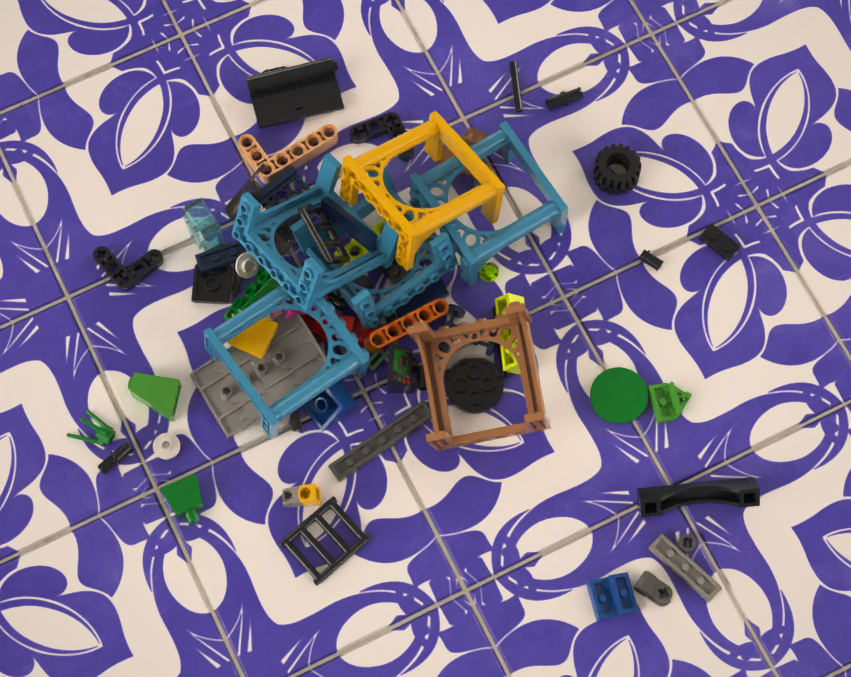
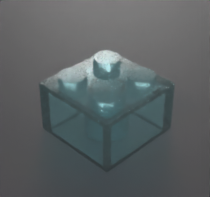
M202 197L182 207L184 212L182 218L187 225L186 228L190 236L195 238L194 241L199 250L203 249L205 252L226 245L220 226Z

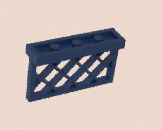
M290 166L252 196L260 203V211L264 203L272 204V207L283 203L275 201V195L279 192L287 193V201L289 194L299 195L303 193V188L305 191L310 188L297 174V170ZM297 180L301 185L300 191L289 190L290 184ZM238 207L234 209L235 217L237 215ZM300 214L287 222L285 221L281 227H278L274 237L301 217Z

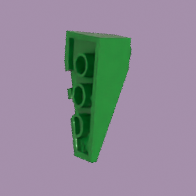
M263 266L254 275L256 277L255 281L251 285L247 284L244 288L245 292L242 298H237L223 315L226 321L232 318V314H238V309L244 310L280 286Z

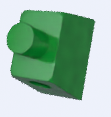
M195 473L160 488L178 519L186 516L189 525L200 521L197 511L202 510L204 505L199 481Z

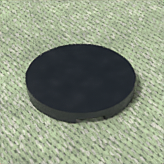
M485 358L462 359L450 369L447 375L446 392L448 398L456 408L463 412L471 414L484 413L492 409L499 402L503 394L504 383L501 372L494 363Z

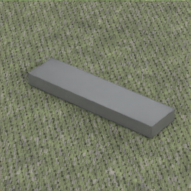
M663 534L649 546L648 549L708 603L722 589L721 585Z

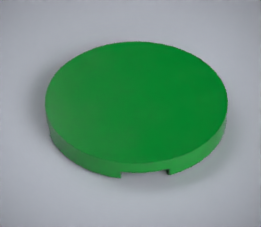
M622 367L610 368L601 372L593 381L590 389L591 406L595 413L606 422L630 423L639 418L644 412L648 402V389L644 380L636 372Z

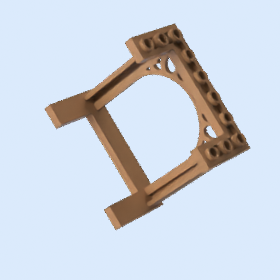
M519 301L509 303V306L504 307L505 314L497 315L495 319L487 320V318H481L471 324L461 322L456 327H439L437 331H433L423 321L414 322L412 326L407 327L408 334L417 343L422 358L434 433L425 435L427 443L436 451L552 429L550 420L546 416L530 330L532 320L524 303ZM506 329H511L512 335L509 340L502 341V332ZM497 331V335L495 337H491L489 335L490 332L495 333ZM477 335V338L473 339L472 336ZM457 339H460V343L455 345L451 341H457ZM490 341L502 345L513 354L519 365L528 414L524 415L525 422L453 436L444 387V374L449 360L460 348L473 342ZM441 342L448 343L451 347L450 352H441L438 347ZM514 342L517 345V347L512 348L510 344ZM437 354L440 357H444V361L442 363H439L440 358H437Z

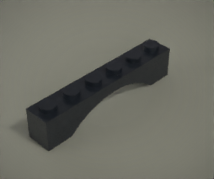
M755 477L637 488V506L641 517L661 516L675 508L700 503L726 504L739 508L760 506V488Z

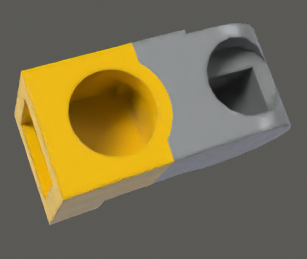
M315 483L285 488L282 490L283 506L288 508L307 505L319 506L321 505V488Z

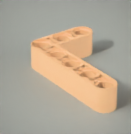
M326 124L271 158H268L256 139L250 134H244L239 138V147L242 155L264 184H268L290 166L297 169L335 146L338 142V133L334 125ZM333 134V136L327 137L326 135ZM313 143L318 144L317 146H310ZM245 144H252L249 147L244 146ZM298 152L303 153L300 156L295 155ZM257 157H260V158H261V159L258 160V161H255V160H254V159L257 158ZM281 162H287L285 165H279ZM266 171H270V172H271V173L268 174V175L263 174V173L266 172Z

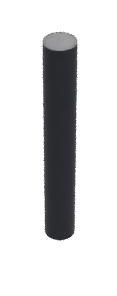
M510 61L516 112H522L517 62Z

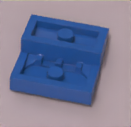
M628 572L613 574L606 578L586 582L596 621L639 611Z

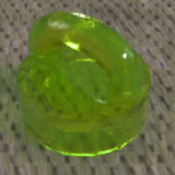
M488 262L480 269V276L484 281L493 282L498 278L499 268L496 264Z

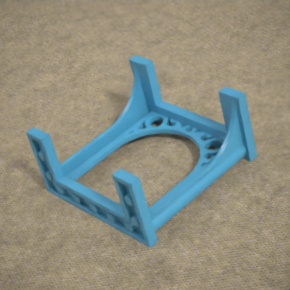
M506 121L499 124L498 131L473 144L470 148L481 160L499 150L507 163L514 160L515 155L548 202L508 226L495 231L474 230L462 224L457 218L439 228L440 233L445 231L449 235L454 252L460 255L461 270L459 274L464 282H468L470 287L477 283V273L483 265L508 245L548 222L551 223L558 234L564 232L566 227L568 206ZM454 155L420 176L416 172L410 175L409 195L411 199L409 202L411 206L427 209L440 206L438 201L441 200L444 204L449 202L448 193L455 177L466 167ZM443 180H446L447 184H442ZM433 188H440L444 191V194L435 196L430 191ZM459 229L465 232L462 237L460 231L457 232ZM470 234L476 237V242L472 246L466 244V238ZM482 236L486 237L487 239L482 240L483 243L480 244V241H481V238H480V237H482Z
M331 153L324 155L315 187L270 209L259 211L260 203L249 192L242 194L232 230L234 238L245 247L246 251L269 272L271 277L305 311L312 309L315 300L381 265L385 268L390 267L397 251L399 234L394 229H391L386 221L381 236H377L375 251H369V253L331 272L324 273V269L312 257L305 260L303 269L300 270L289 264L279 254L274 242V234L277 228L285 221L299 215L298 208L300 206L308 204L317 206L321 204V198L325 196L372 230L334 192L342 164ZM259 236H265L269 241H263Z
M386 165L383 172L384 185L393 198L406 205L397 194ZM367 172L369 177L378 176L375 172ZM363 198L351 207L361 219L376 210L366 198ZM405 213L404 217L408 221H412L414 219V215L412 213ZM302 218L290 226L306 259L312 257L324 269V273L340 268L336 264L329 265L326 263ZM330 222L338 236L344 233V231ZM318 231L322 240H331L327 231ZM445 231L437 237L433 234L430 235L417 250L416 261L410 273L393 286L383 289H368L351 281L336 289L357 314L361 325L366 331L375 327L383 318L393 314L394 310L408 303L413 296L423 292L428 285L438 281L447 271L449 272L455 268L458 261L450 237ZM423 260H431L433 262L427 267L420 266V262ZM380 295L381 301L375 304L373 297Z
M281 285L212 330L209 327L203 331L205 349L215 363L221 360L259 412L260 425L271 440L278 435L279 421L339 380L356 374L361 379L366 375L370 361L369 353L365 348L361 349L357 343V337L353 332L350 333L347 330L346 322L342 317L338 318L335 314L336 310L330 301L327 302L324 297H321L313 303V307L317 308L316 311L311 309L305 311L294 299L293 304L286 303V301L291 300V296L284 291ZM288 309L304 312L318 321L325 331L328 340L326 361L316 375L268 407L223 344L273 312ZM326 320L328 324L324 325L322 321ZM336 335V338L341 341H333L332 336ZM335 346H343L347 352L344 355H338L333 352V348ZM332 358L336 360H341L338 363L337 361H335L333 365L330 362Z

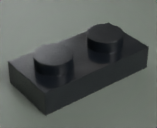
M712 223L699 236L700 241L727 262L740 249L739 244Z

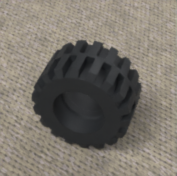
M619 143V146L611 144L610 148L608 146L604 147L603 151L600 150L598 156H596L593 177L596 180L597 186L601 185L602 191L608 190V194L615 192V195H620V192L626 194L628 189L631 191L634 185H637L642 166L639 155L636 156V151L634 149L631 151L628 145L623 147V144ZM612 164H619L625 167L627 172L617 175L611 173L607 167Z

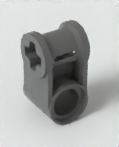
M646 570L633 586L636 592L660 607L667 606L673 596L670 586ZM663 592L667 594L666 597H659L660 594H663Z

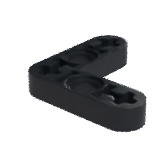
M389 112L353 126L350 129L349 135L350 140L354 144H362L384 134H388L391 140L396 133L403 134L406 130L399 116L394 112ZM389 119H392V121H394V123H395V128H394V129H393V126H392L391 122L388 121ZM375 124L378 125L380 129L376 132H372L369 129L370 126ZM358 132L361 134V137L358 138L355 136V133ZM414 147L407 150L409 154L406 155L404 152L399 154L398 157L403 161L411 160L414 157Z
M100 246L93 252L96 263L122 291L133 289L161 267L164 262L161 251L152 249L126 269L108 248ZM100 253L105 254L107 262L102 257H99ZM151 257H158V261L152 260ZM117 265L119 269L117 272L111 273L109 272V267ZM143 266L145 267V272L137 274L135 269ZM121 274L125 280H128L129 284L122 283Z

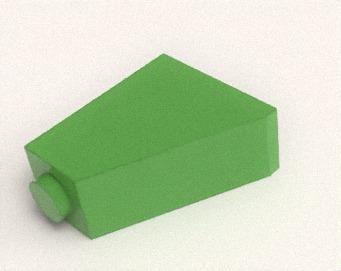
M134 372L133 378H130L128 382V389L132 396L167 420L174 422L182 387L180 380Z

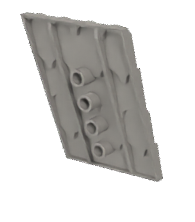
M286 310L272 319V321L279 324V327L263 360L233 346L226 349L268 407L316 375L323 367L327 358L301 315L298 314L294 318L287 320L285 317L287 314ZM212 358L190 373L191 379L227 439L260 418L259 412L221 360L215 363Z

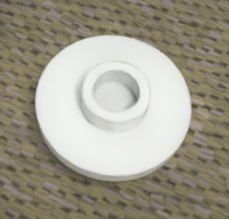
M245 252L236 260L235 269L240 277L251 278L258 272L260 264L250 253Z
M172 433L160 434L153 442V451L160 459H172L180 451V441Z

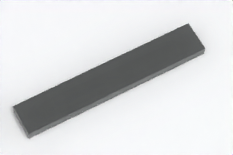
M424 400L329 464L328 468L340 483L430 421L432 416L429 406Z

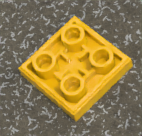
M264 317L229 340L227 344L263 360L279 324Z

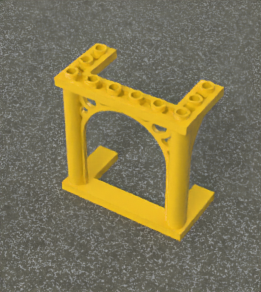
M434 111L430 113L429 121L354 159L350 154L343 157L339 193L341 198L347 201L350 206L357 203L358 190L364 194L369 203H372L377 213L388 222L389 227L399 234L395 258L397 263L408 271L413 268L415 253L424 241L436 230L452 220L482 205L481 213L491 224L498 222L505 185L440 114ZM426 141L424 150L435 162L442 158L443 146L445 144L481 185L441 206L420 209L402 204L393 198L384 185L383 172L391 159ZM372 171L377 173L378 176L369 177L366 172ZM405 213H412L414 215V219L412 221H408L404 217Z

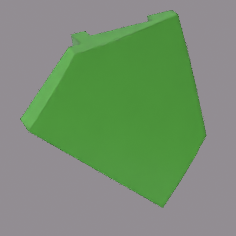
M672 381L669 384L661 383L647 387L657 424L676 420L692 396L688 391L684 392L676 387Z

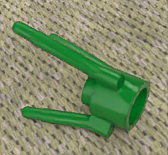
M86 410V413L101 426L99 427L83 417H80V421L97 430L95 436L98 439L70 433L66 434L67 437L96 443L103 447L104 444L109 445L113 441L116 431L90 410Z

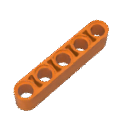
M436 299L381 327L364 340L365 349L374 353L408 336V329L404 326L403 322L412 326L414 322L423 321L420 319L419 314L424 316V323L428 325L447 313L448 303L443 299ZM435 306L440 309V313L435 310ZM388 330L392 331L394 337L388 334ZM372 338L377 340L378 345L372 342Z

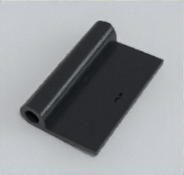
M328 57L246 77L259 129L345 109L335 71L338 70L336 60Z

